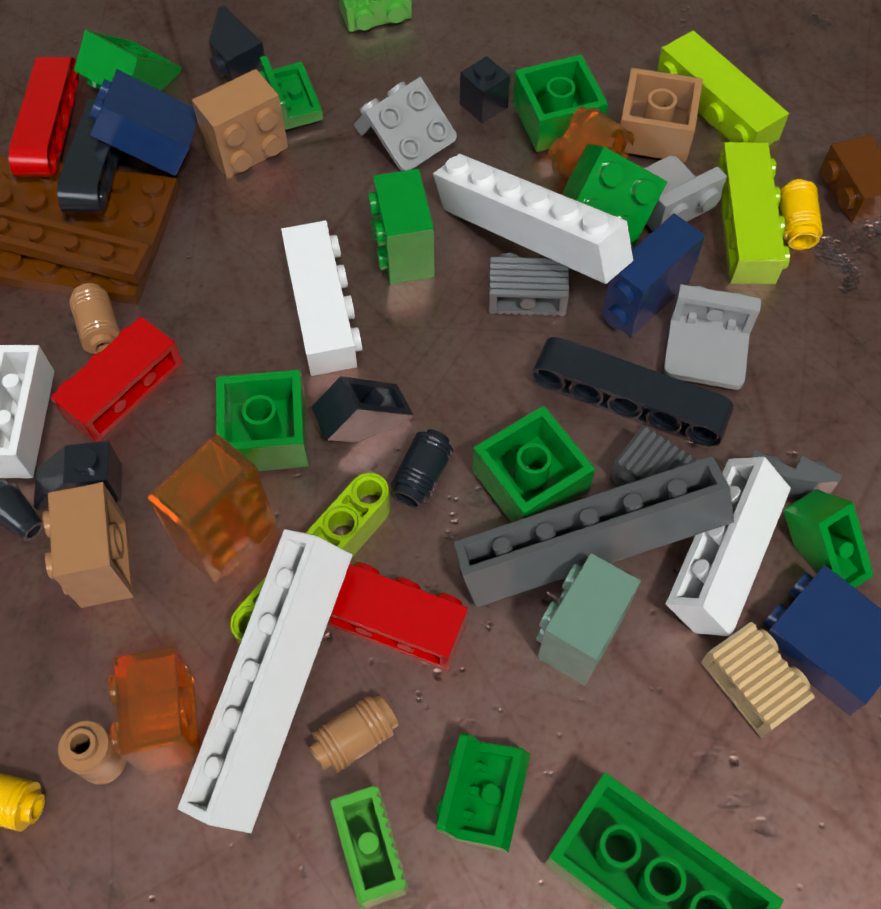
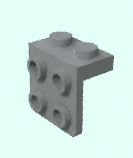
M421 77L408 85L404 81L397 84L387 92L388 97L380 102L375 98L365 104L359 110L362 115L354 123L361 137L371 130L375 131L400 171L414 169L457 139L455 130Z
M668 156L644 168L668 182L646 224L654 231L673 213L687 222L716 207L721 199V192L727 176L717 166L695 177L676 156Z
M680 284L671 312L663 373L689 382L733 390L742 388L745 382L750 333L760 313L761 298L746 296L742 293L706 289L702 286Z

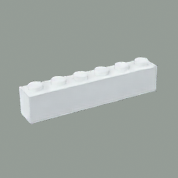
M462 154L450 158L445 165L433 173L445 211L604 284H607L633 261L628 224L623 219Z
M284 529L182 795L178 810L207 825L252 833L353 554L318 536Z

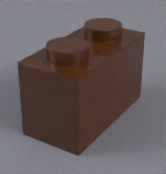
M872 135L831 144L820 170L824 181L830 185L837 197L840 208L846 212L851 223L880 217L881 149Z

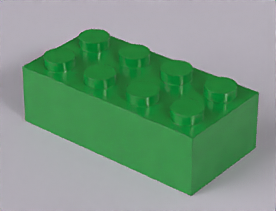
M606 772L601 776L544 864L601 909H780L784 899Z

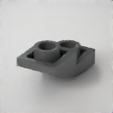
M757 450L751 456V458L765 457L791 488L787 498L799 500L815 489L831 494L842 478L841 474L831 470L826 464L810 460L804 456H801L794 468L784 464L780 458L774 455L763 454Z

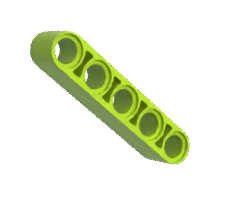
M376 473L359 475L305 534L318 536L353 554V558L390 513L391 504L387 481ZM368 495L380 497L378 501L371 504L361 501ZM345 525L353 528L346 535H336L333 533L339 526ZM265 578L235 610L231 617V630L239 646Z

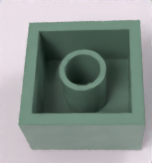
M592 553L583 567L575 563L563 583L562 588H564V591L558 603L551 602L539 624L541 629L536 640L541 643L538 659L586 686L624 619L641 580Z

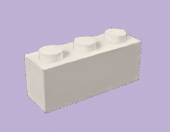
M0 345V478L34 477L55 372L39 345Z

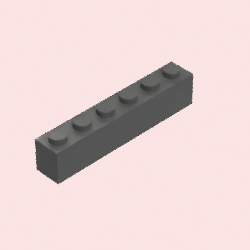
M710 456L455 541L454 545L463 578L476 607L564 579L575 563L583 567L591 553L608 563H612L734 523L730 487L714 457Z

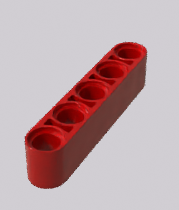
M37 57L35 59L9 146V164L15 177H54L56 175L79 84V73L74 71L76 64L74 57Z

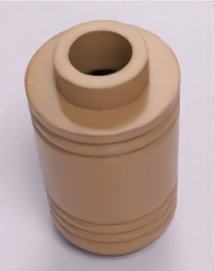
M86 283L76 287L72 291L69 305L82 348L88 353L96 354L118 337L120 329L106 290L94 283Z
M380 694L373 698L367 695L363 700L355 703L322 727L313 731L312 736L315 742L309 746V749L323 771L331 766L338 774L346 766L351 765L377 747V745L386 741L387 738L392 737V730L398 727L399 724L393 711Z
M81 721L73 724L63 733L58 744V755L62 764L93 784H107L115 780L122 773L126 765L127 754L123 744L101 725L93 721Z

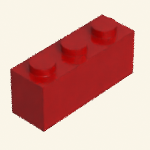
M140 316L130 326L121 330L118 337L101 352L94 354L88 363L72 378L64 381L50 398L63 418L94 443L99 442L179 368L183 361L175 341Z
M356 562L355 565L349 564L327 625L448 671L467 624L468 607L463 606V603L458 598L450 594L438 593L436 596L422 591L418 584L409 579L398 577L396 580L381 576L377 569L361 562Z

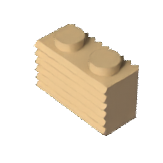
M750 622L710 650L701 661V664L757 734L763 738L815 697L813 692L809 691L810 683L806 676L794 666L789 667L787 661L782 659L781 654L778 653V645L774 638L763 629L758 630L756 625Z

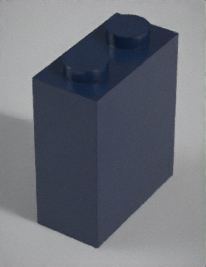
M118 69L114 74L112 82L106 79L103 80L88 117L95 121L90 136L176 176L190 148L197 122L193 107Z
M673 213L632 250L633 261L608 283L602 310V316L606 318L607 322L613 328L623 331L629 337L637 333L678 294L680 284L688 285L690 283L705 234Z
M824 565L814 578L806 572L789 592L796 598L788 609L779 603L762 624L770 629L768 633L776 641L779 649L778 653L781 654L783 660L787 661L788 666L798 668L812 686L851 716L866 705L881 686V608Z

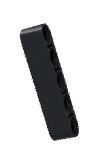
M89 98L87 100L58 180L57 196L62 212L103 213L120 161L122 150L90 136L95 121L88 117L96 99Z
M551 337L546 340L531 372L534 382L547 390L705 447H715L722 443L734 407L727 397L719 393L559 337Z

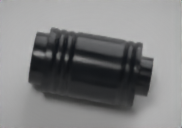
M429 429L427 432L416 433L391 482V487L393 488L391 495L394 499L414 509H420L423 504L429 503L454 452L446 435L433 429Z

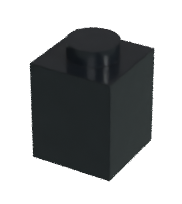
M488 56L484 57L460 72V105L481 123L486 122L508 108L510 75Z

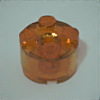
M582 106L573 114L570 120V127L563 137L556 139L549 148L548 157L553 160L552 169L568 182L587 143L604 146L628 159L629 155L624 150L627 142L633 146L634 134L596 108L588 110Z

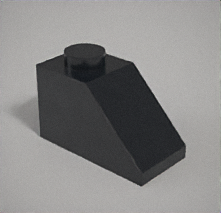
M225 5L219 7L209 39L212 54L210 64L215 74L219 78L224 77L230 82L254 69L262 71L260 57L265 56L263 43Z
M340 376L311 407L319 422L322 433L330 441L357 443L407 422L414 416L397 384Z
M109 441L65 445L36 469L33 507L36 510L49 509L48 493L101 482L104 483L115 502H121L122 463Z

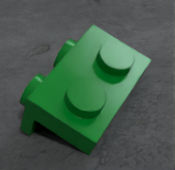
M267 55L260 57L262 71L258 72L279 95L285 130L323 120L322 108L303 63L298 62L272 69Z
M461 733L457 747L453 749L450 755V775L445 794L442 795L437 805V830L456 842L509 853L531 754L523 748L484 743L471 734Z

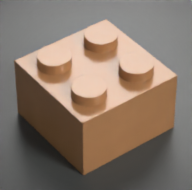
M631 68L615 151L662 159L668 156H676L681 162H686L695 133L703 79Z
M257 69L192 99L206 153L227 179L288 148L279 95Z
M101 482L48 493L49 510L43 512V525L47 536L51 540V551L45 554V565L50 579H55L61 585L64 594L70 595L81 608L133 598L134 591L127 519L104 483Z

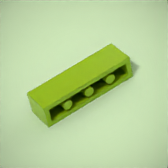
M691 31L662 47L657 72L702 78L698 113L730 142L768 143L770 145L780 139L789 112L695 31Z
M724 142L717 166L727 176L721 192L720 204L730 284H776L782 269H787L790 259L789 247L784 246L783 243L785 219L784 216H779L778 210L781 195L780 188L775 187L774 184L776 160L770 157L768 143Z

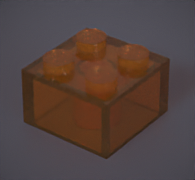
M173 646L114 657L115 674L109 675L108 678L110 699L113 704H117L118 722H114L111 725V739L114 751L116 753L120 752L121 757L144 775L194 766L200 751L194 675L191 669Z

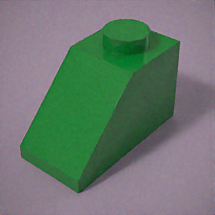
M815 489L783 509L795 548L816 573L826 565L854 588L874 576L852 501Z

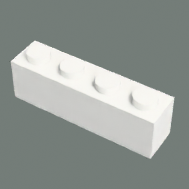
M326 221L281 228L311 376L356 368L355 352L363 350L358 327L350 328L349 319H355L351 295L343 297L342 288L348 287L344 264L336 266L335 258L341 257L337 235H329Z
M765 457L728 459L722 474L730 487L734 523L695 535L667 599L666 605L694 633L729 637L733 635L791 489Z

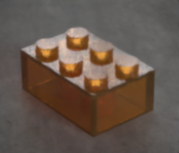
M215 434L147 497L177 550L213 583L222 575L227 576L232 573L240 564L242 556L254 544L258 545L267 539L272 532L273 525L276 523L256 465L218 434Z

